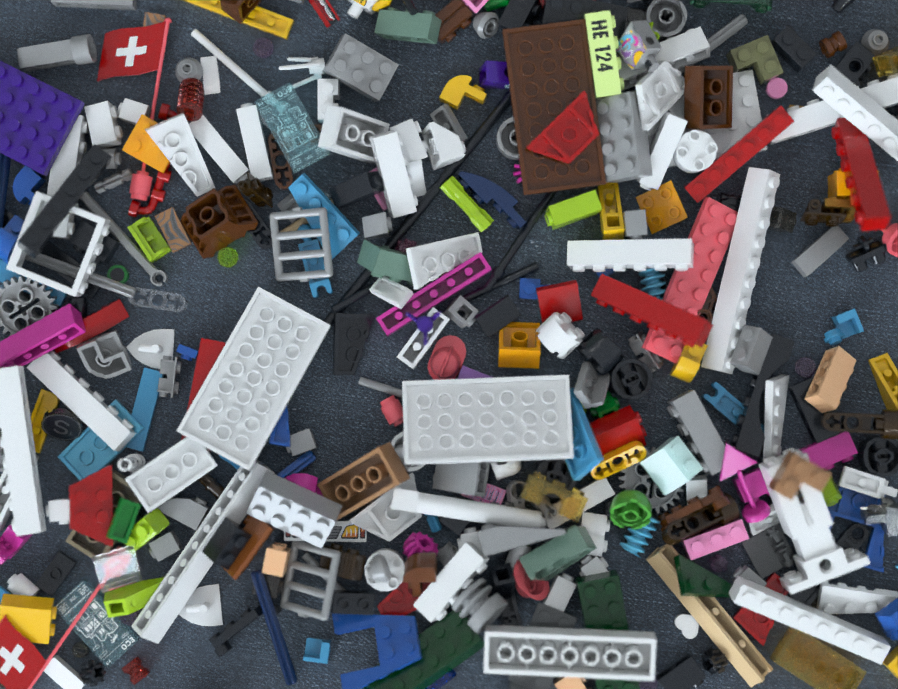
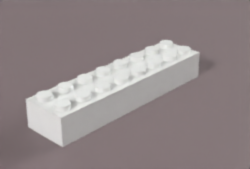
M486 625L484 673L654 681L655 632Z

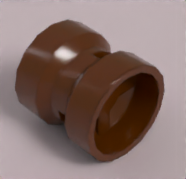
M836 31L831 34V38L821 39L819 46L824 56L829 59L837 51L842 52L846 50L847 42L842 33Z

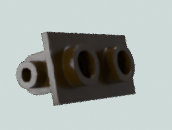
M247 172V179L238 182V190L246 197L249 196V199L258 207H264L267 204L273 208V193L270 188L265 187L257 177L255 178Z

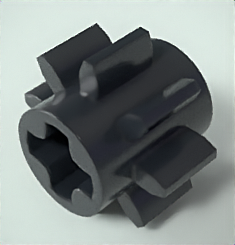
M711 648L704 652L706 656L702 658V665L706 671L710 672L711 675L715 673L720 674L725 671L724 666L728 665V659L725 657V654L719 651V648L714 650Z
M89 660L88 664L81 665L82 669L79 676H81L83 684H89L91 687L97 686L98 682H104L103 678L106 670L102 666V662L96 663L95 660Z

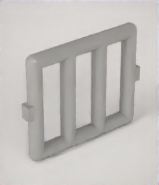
M299 207L293 208L291 211L270 213L269 219L276 280L279 282L293 280L306 282L310 281V279L332 277L333 265L327 209L324 207L311 209ZM319 216L320 218L319 229L279 232L278 220ZM322 238L323 249L281 253L280 240ZM324 258L325 270L283 273L282 261Z
M292 541L280 607L297 612L298 616L301 617L310 616L323 621L328 620L341 553L326 547L319 548L304 541ZM301 549L331 557L330 570L297 561L298 550ZM295 569L328 578L326 591L294 582ZM291 589L324 599L322 611L289 602Z

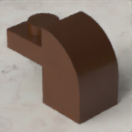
M436 552L416 553L405 561L403 582H408V588H412L413 597L421 596L423 582H436L438 568Z

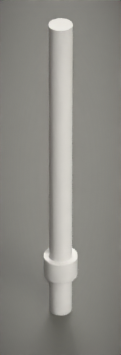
M197 29L193 30L191 35L258 93L267 105L271 104L280 114H283L285 109L287 110L286 107L280 108L282 104L271 91H266Z

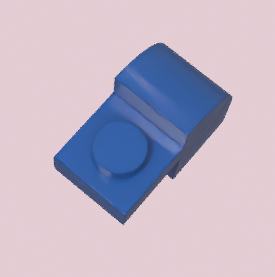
M24 166L13 182L15 198L20 203L25 205L28 202L31 206L36 191L39 190L46 180L35 170Z
M14 215L4 228H0V259L7 264L24 224V220L17 215Z

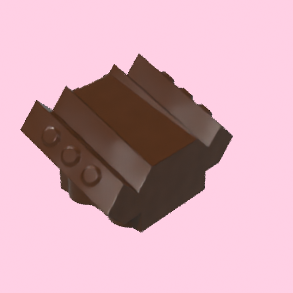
M236 185L225 186L219 191L213 188L185 207L186 213L182 215L180 221L203 259L214 257L216 251L225 250L235 240L245 237L247 231L256 229L258 224L257 219Z

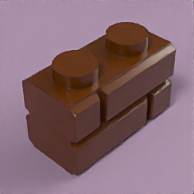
M462 0L450 1L435 14L436 17L442 20L438 36L439 42L441 44L446 41L450 43L456 38V32L459 29L465 30L472 24L473 13Z

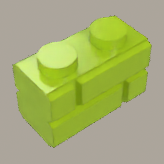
M156 508L133 526L126 544L131 552L134 553L169 525V521L160 509Z

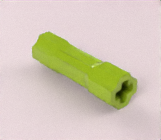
M453 175L439 187L449 199L453 200L466 213L470 221L481 233L494 221L464 191L463 186Z

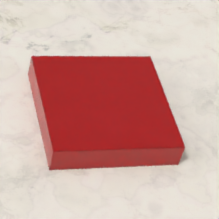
M576 280L536 288L542 323L554 312L559 314L565 312L572 319L571 322L583 320Z

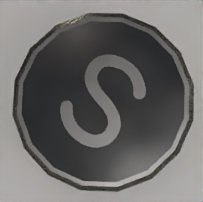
M61 408L53 409L49 413L48 411L45 412L41 421V427L46 434L52 438L65 441L78 438L84 427L83 421L79 420L74 412Z

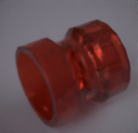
M138 656L122 668L125 674L130 675V681L133 685L150 673L147 667L141 665L142 661Z

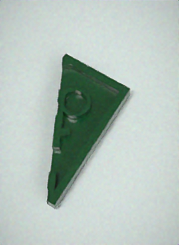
M682 555L674 557L681 596L731 598L729 591L732 584Z

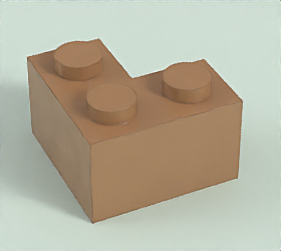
M789 450L768 487L793 500L802 483L822 492L832 474Z

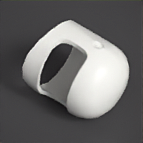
M521 460L490 462L497 481L517 474L522 466Z

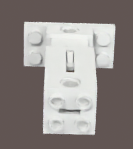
M789 448L782 451L783 454L775 457V455L765 457L763 462L758 465L783 532L791 537L797 552L796 555H793V559L798 571L786 572L784 577L779 578L782 587L791 594L866 566L870 564L868 556L853 548L843 550L834 543L828 527L833 525L821 492L802 483L793 500H790L768 487L789 450L810 461L807 453Z

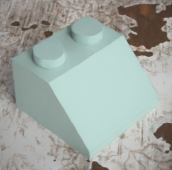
M679 436L669 438L640 462L664 496L688 482L703 469Z

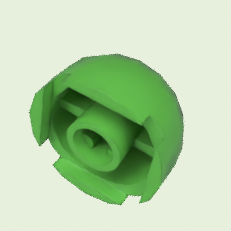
M624 490L613 498L610 506V519L615 525L623 529L624 526H631V530H636L649 524L652 516L651 503L645 494L637 490Z

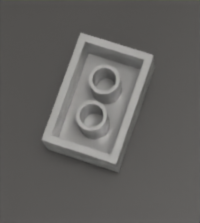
M345 33L339 39L322 72L334 79H338L339 82L370 100L377 102L380 101L399 65Z

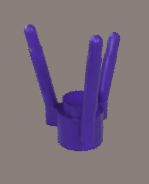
M438 311L432 317L421 316L420 318L409 312L406 313V316L417 323L419 331L423 332L424 344L428 343V332L433 328V321L441 313Z

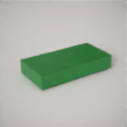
M120 497L106 537L127 544L141 504Z

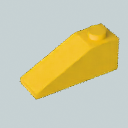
M606 182V185L597 186L598 198L602 206L600 212L602 240H624L625 228L618 183Z
M888 353L869 359V365L887 410H898V370Z

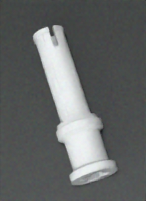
M138 453L129 454L118 462V468L124 472H135L146 465L144 456Z

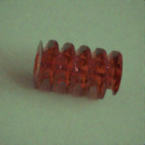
M186 78L179 85L177 113H183L187 121L191 122L199 120L203 114L205 92L203 83L199 79Z

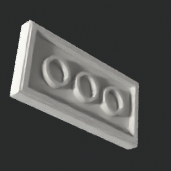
M185 437L125 478V480L146 511L150 513L213 470L218 464L206 447Z

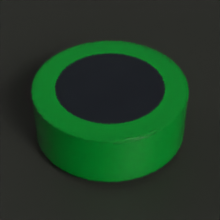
M113 265L107 272V278L125 284L129 278V273L124 266Z

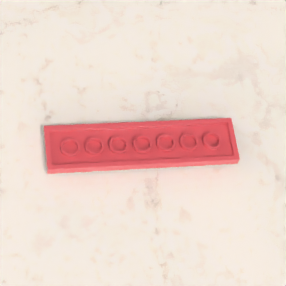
M710 197L704 198L688 236V239H692L694 243L693 268H688L687 271L674 270L662 298L663 301L696 316L698 315V311L703 308L731 241L738 214L737 211ZM649 329L642 348L677 364L685 345L682 343L683 339L677 337L674 340L664 335L665 331L661 329L658 332Z

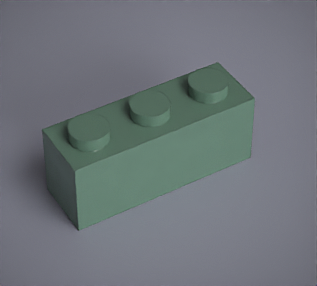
M388 7L387 10L379 9L374 33L383 39L437 44L442 20L431 11L424 10L423 13L410 15L407 9L404 12Z

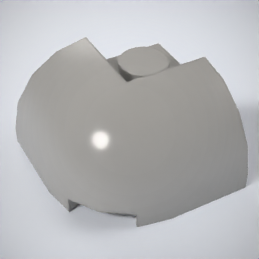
M116 329L88 339L76 348L87 371L97 377L108 379L132 370L129 353Z

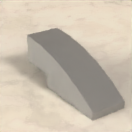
M839 226L830 227L792 260L791 263L803 277H807L834 254L849 238Z

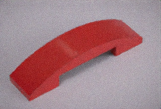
M119 298L101 307L100 310L82 318L86 332L55 348V352L58 353L76 346L128 318L130 315L121 299Z

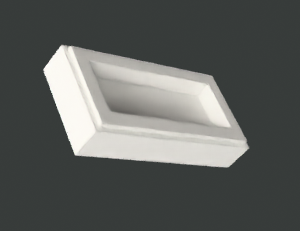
M384 275L383 278H378L369 289L372 294L399 309H402L414 294L411 289L390 280Z

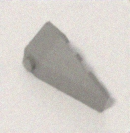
M494 523L482 526V531H478L484 556H490L515 549L516 547L567 534L564 529L494 527Z

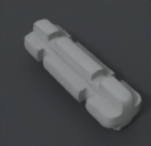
M125 169L121 171L122 173L118 172L105 178L104 181L100 180L94 183L97 193H103L107 188L112 189L123 184L124 181H130L133 174L132 171Z

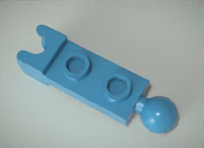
M303 224L298 228V230L312 229L307 224ZM301 238L304 243L298 244L300 251L321 249L318 239ZM323 257L302 259L305 271L325 270ZM329 277L310 279L308 281L314 299L319 297L318 289L320 287H325L329 294H333Z
M712 382L711 386L715 389V395L711 397L708 394H702L701 398L736 426L737 418L744 410L742 403L718 382ZM761 424V428L764 434V425Z

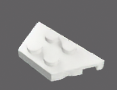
M665 60L658 61L659 67L653 72H648L635 85L643 131L650 130L685 92V78L681 75L682 72L674 69Z
M413 472L409 474L410 479L395 488L417 491ZM393 488L349 521L390 542L420 519L422 514L391 509Z

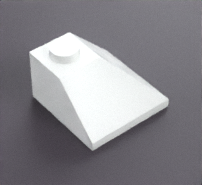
M430 122L421 132L430 150L428 155L433 170H438L457 162L465 156V144L463 141H460L459 136L437 123Z

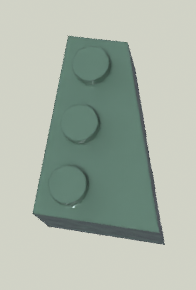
M364 239L357 260L358 264L371 271L372 276L383 278V275L388 276L390 280L399 283L401 280H405L407 284L413 286L406 251L389 249V246L382 245V247L377 246Z
M573 525L566 529L567 534L557 536L520 557L519 560L529 579L549 581L595 550L597 547L586 528Z

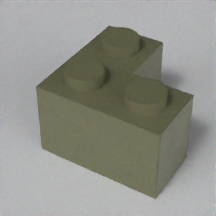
M768 35L732 49L726 55L730 66H733V73L753 67L760 85L769 82L771 79L779 78L784 73Z

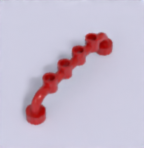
M162 103L158 118L167 120L168 117L172 118L178 115L177 112L171 110V105ZM170 163L164 173L158 171L149 204L146 207H141V202L132 200L128 216L137 218L138 214H150L157 207L158 201L163 203L166 191L162 190L164 182L169 183L172 171L168 170Z

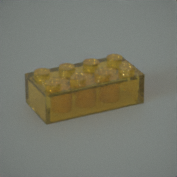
M789 626L770 656L772 661L815 689H857L867 673L809 634Z

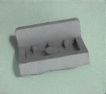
M590 361L582 363L574 387V394L585 409L604 404L611 379L609 374L598 376Z

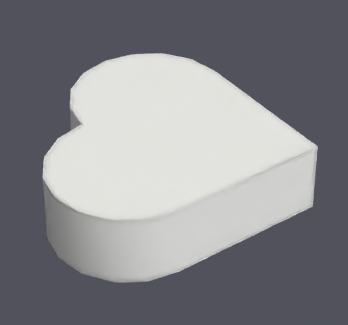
M678 614L675 617L674 624L681 630L683 636L688 639H693L697 636L699 624L691 614Z

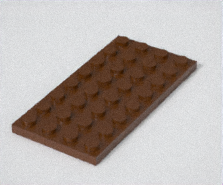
M585 19L503 29L502 34L523 195L606 185ZM585 91L599 135L569 164L529 151L526 147Z

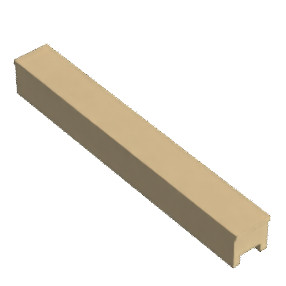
M665 544L657 547L646 558L648 563L720 651L725 654V657L747 684L752 688L754 685L765 680L764 677L773 670L770 664L715 597L681 596L674 557L679 555V553L672 545Z

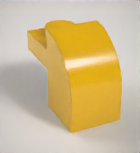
M459 75L447 82L439 97V101L444 104L448 103L450 107L458 110L464 96L483 105L487 93L478 85L470 86L472 77Z
M704 344L702 348L696 345L694 348L684 345L682 354L677 364L673 365L669 375L690 383L701 365L700 362L708 345Z

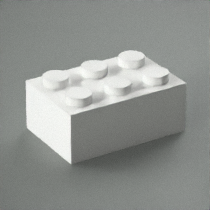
M327 106L318 147L365 163L376 164L369 136L387 132L390 124L343 107Z

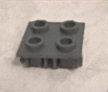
M778 524L742 542L758 575L762 579L785 566L790 567L794 564L793 555L795 554Z

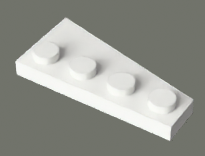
M183 113L145 129L197 197L211 191L213 188L216 189Z
M479 232L406 248L414 289L423 287L424 284L437 279L438 276L445 272L451 271L454 267L464 263L476 254L482 253Z
M781 374L766 380L763 459L771 455H775V457L781 455V438L789 375Z
M825 581L820 583L816 609L828 614L876 613L897 599L898 591L878 588L867 590L865 586L857 585L856 588L847 587L845 583L838 582L836 585Z

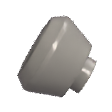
M480 12L473 20V27L478 36L483 39L492 37L499 28V18L494 12Z
M871 29L863 35L861 45L875 56H880L887 51L889 38L884 31Z
M188 57L177 63L175 75L182 84L193 85L201 79L203 68L198 60Z
M379 554L369 562L370 566L366 567L369 578H374L375 582H389L391 574L385 556Z

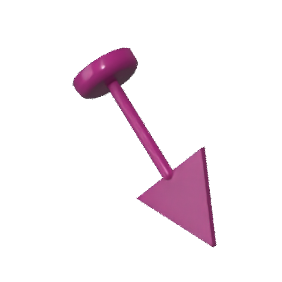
M726 443L720 481L737 473L750 503L746 504L742 509V517L748 523L760 522L768 517L771 509L764 500L754 502L742 474V470L758 462Z

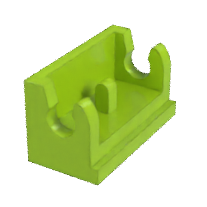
M149 216L147 218L143 217L127 227L150 262L154 263L172 251Z

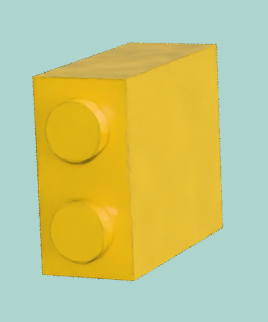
M3 594L0 604V621L6 615L13 627L30 642L49 644L50 636L55 635L56 624L52 623V620L56 619L57 607H54V598Z

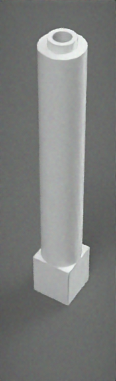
M394 488L391 509L484 524L494 523V525L506 527L544 528L545 516H542V511Z

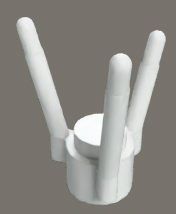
M288 57V61L308 63L279 66V70L309 68V73L314 74L289 86L291 90L313 80L322 79L321 74H326L322 72L325 67L324 58Z

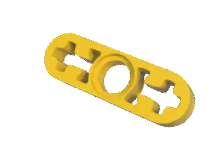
M632 441L603 455L604 459L590 471V474L596 480H602L642 461L646 457V449L641 442ZM635 449H638L637 454H634ZM622 457V461L619 464H613V459ZM598 467L601 468V471L597 472L596 469Z

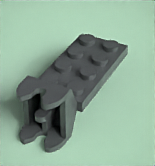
M538 601L528 627L574 628L577 617ZM509 674L508 680L510 683L507 689H549L554 676Z

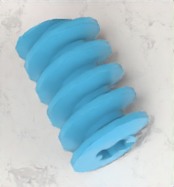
M646 268V271L639 272V276L645 277L640 281V284L646 285L641 291L662 300V295L666 289H661V286L665 285L666 282L660 281V278L664 277L665 274L655 271L654 268Z
M651 517L649 524L643 528L631 530L628 527L627 530L631 533V536L624 535L623 537L627 543L620 542V545L626 551L641 558L638 552L645 553L642 545H649L645 538H653L649 531L657 530L653 523L660 524L661 522Z

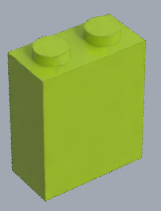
M596 190L548 206L544 217L547 226H551L555 230L599 214L602 206Z

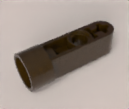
M882 409L881 414L828 411L820 416V425L829 431L880 434L882 439H898V410ZM831 416L832 419L840 420L841 424L831 423L830 427L826 423V419H830ZM853 416L856 419V425L853 428H849L846 422L849 417ZM871 417H874L873 430H871Z
M725 492L723 494L728 497L730 504L715 511L711 503L670 523L662 532L663 541L668 545H675L716 524L724 526L738 519L740 513L735 500L729 493ZM687 521L693 522L695 529H691ZM680 529V532L677 535L671 534V532L674 533Z

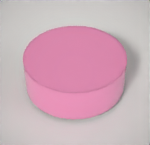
M782 78L771 79L766 86L768 96L773 99L783 97L788 89L787 83Z

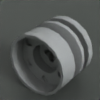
M480 578L470 584L459 595L452 606L455 612L461 611L459 616L462 619L470 614L472 615L467 624L476 634L484 631L486 625H491L508 605L498 593L490 598L488 597L493 587L491 585L485 587L487 581L484 578Z

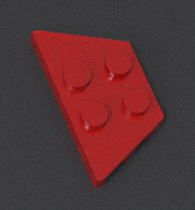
M583 91L526 148L529 151L567 164L572 162L599 135L586 92Z
M107 465L103 469L69 486V528L108 546H113V539L106 537L113 518L112 465Z

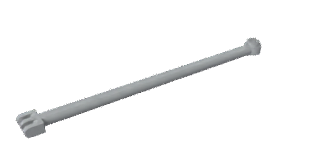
M86 191L80 200L92 213L110 220L109 231L150 275L153 285L164 286L163 282L167 283L168 281L167 274L162 270H158L149 261L143 252ZM158 275L163 276V282L156 280Z

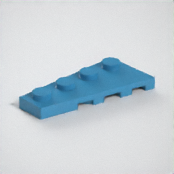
M305 173L301 174L288 187L299 207L303 209L324 207L327 209L332 260L360 234ZM319 216L305 217L312 229L320 228ZM317 237L322 246V238Z

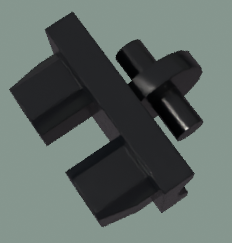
M861 235L857 238L858 244L853 245L855 251L845 255L846 260L852 263L855 270L862 272L868 268L866 260L872 258L874 264L886 261L885 251H887V245L882 244L879 240L874 242L872 237L866 240Z

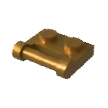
M833 196L825 198L821 205L822 213L847 214L842 223H851L855 218V208L848 199H840Z

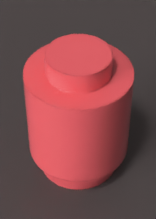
M392 395L381 401L380 409L389 425L394 424L397 427L403 424V406L399 399Z

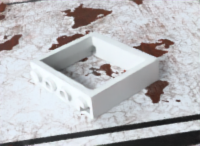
M36 191L17 241L53 196ZM74 205L70 212L97 222V226L73 287L22 268L27 253L18 247V242L15 244L6 269L74 297H81V294H84L85 289L88 288L87 279L89 275H92L95 270L96 264L94 261L96 256H99L103 250V244H101L103 238L110 232L108 231L110 220Z

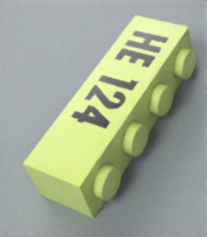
M610 10L585 14L584 19L595 99L619 95L621 90H624L623 78H619L618 72L621 69V59L616 57L615 50L619 49L618 38L613 35V28H616L615 16H611Z

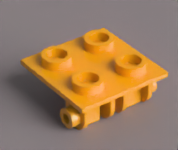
M672 180L660 185L658 190L652 189L635 197L640 209L646 211V222L651 234L688 218Z

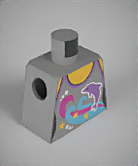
M647 20L631 21L618 41L619 49H615L616 54L633 70L647 69L649 72H653L659 67L655 56L661 49V45Z

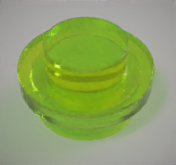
M231 247L222 248L218 253V262L223 267L229 268L234 266L238 261L236 250Z

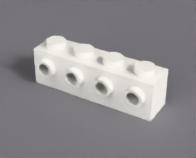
M391 130L369 136L377 170L383 181L385 190L383 193L389 216L397 218L417 212L418 200L415 193L412 194L411 186H413V180L411 175L407 174L406 166H408L406 155L402 154L400 146H403L401 135Z
M466 542L438 574L436 582H432L413 606L430 622L441 621L448 613L446 610L450 605L453 606L459 594L470 584L474 583L473 578L476 574H481L487 568L486 563L489 558L484 556L483 552L472 542Z

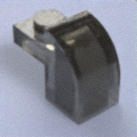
M881 497V505L871 504L866 507H860V515L866 525L881 523V528L887 537L898 535V503L896 501Z

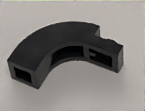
M510 563L490 567L489 581L493 587L491 595L493 596L498 593L508 603L505 610L497 618L498 625L523 626L515 597L516 581Z

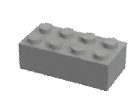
M627 92L595 100L606 182L620 183L653 176L647 131H643L641 126L637 93Z
M687 390L667 401L669 406L666 408L670 416L676 418L679 423L676 425L678 431L682 436H686L688 449L697 456L699 464L703 467L701 472L709 475L720 472L725 445L695 390Z
M266 470L246 514L322 548L336 523L342 505Z

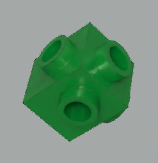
M608 390L604 404L598 407H591L589 410L593 418L600 419L617 411L620 408L617 397H612Z

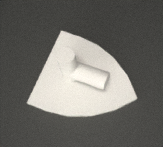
M157 329L143 333L135 338L126 348L142 364L160 369L163 355L172 356L171 360L173 361L175 329Z
M219 584L196 588L179 615L187 621L201 626L223 625Z

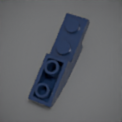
M461 171L458 174L460 178L458 182L465 190L469 188L474 193L472 197L480 205L483 203L487 206L493 201L492 206L500 214L503 212L508 217L506 221L514 229L518 227L520 230L526 224V221L514 209L518 201L505 189L484 177Z

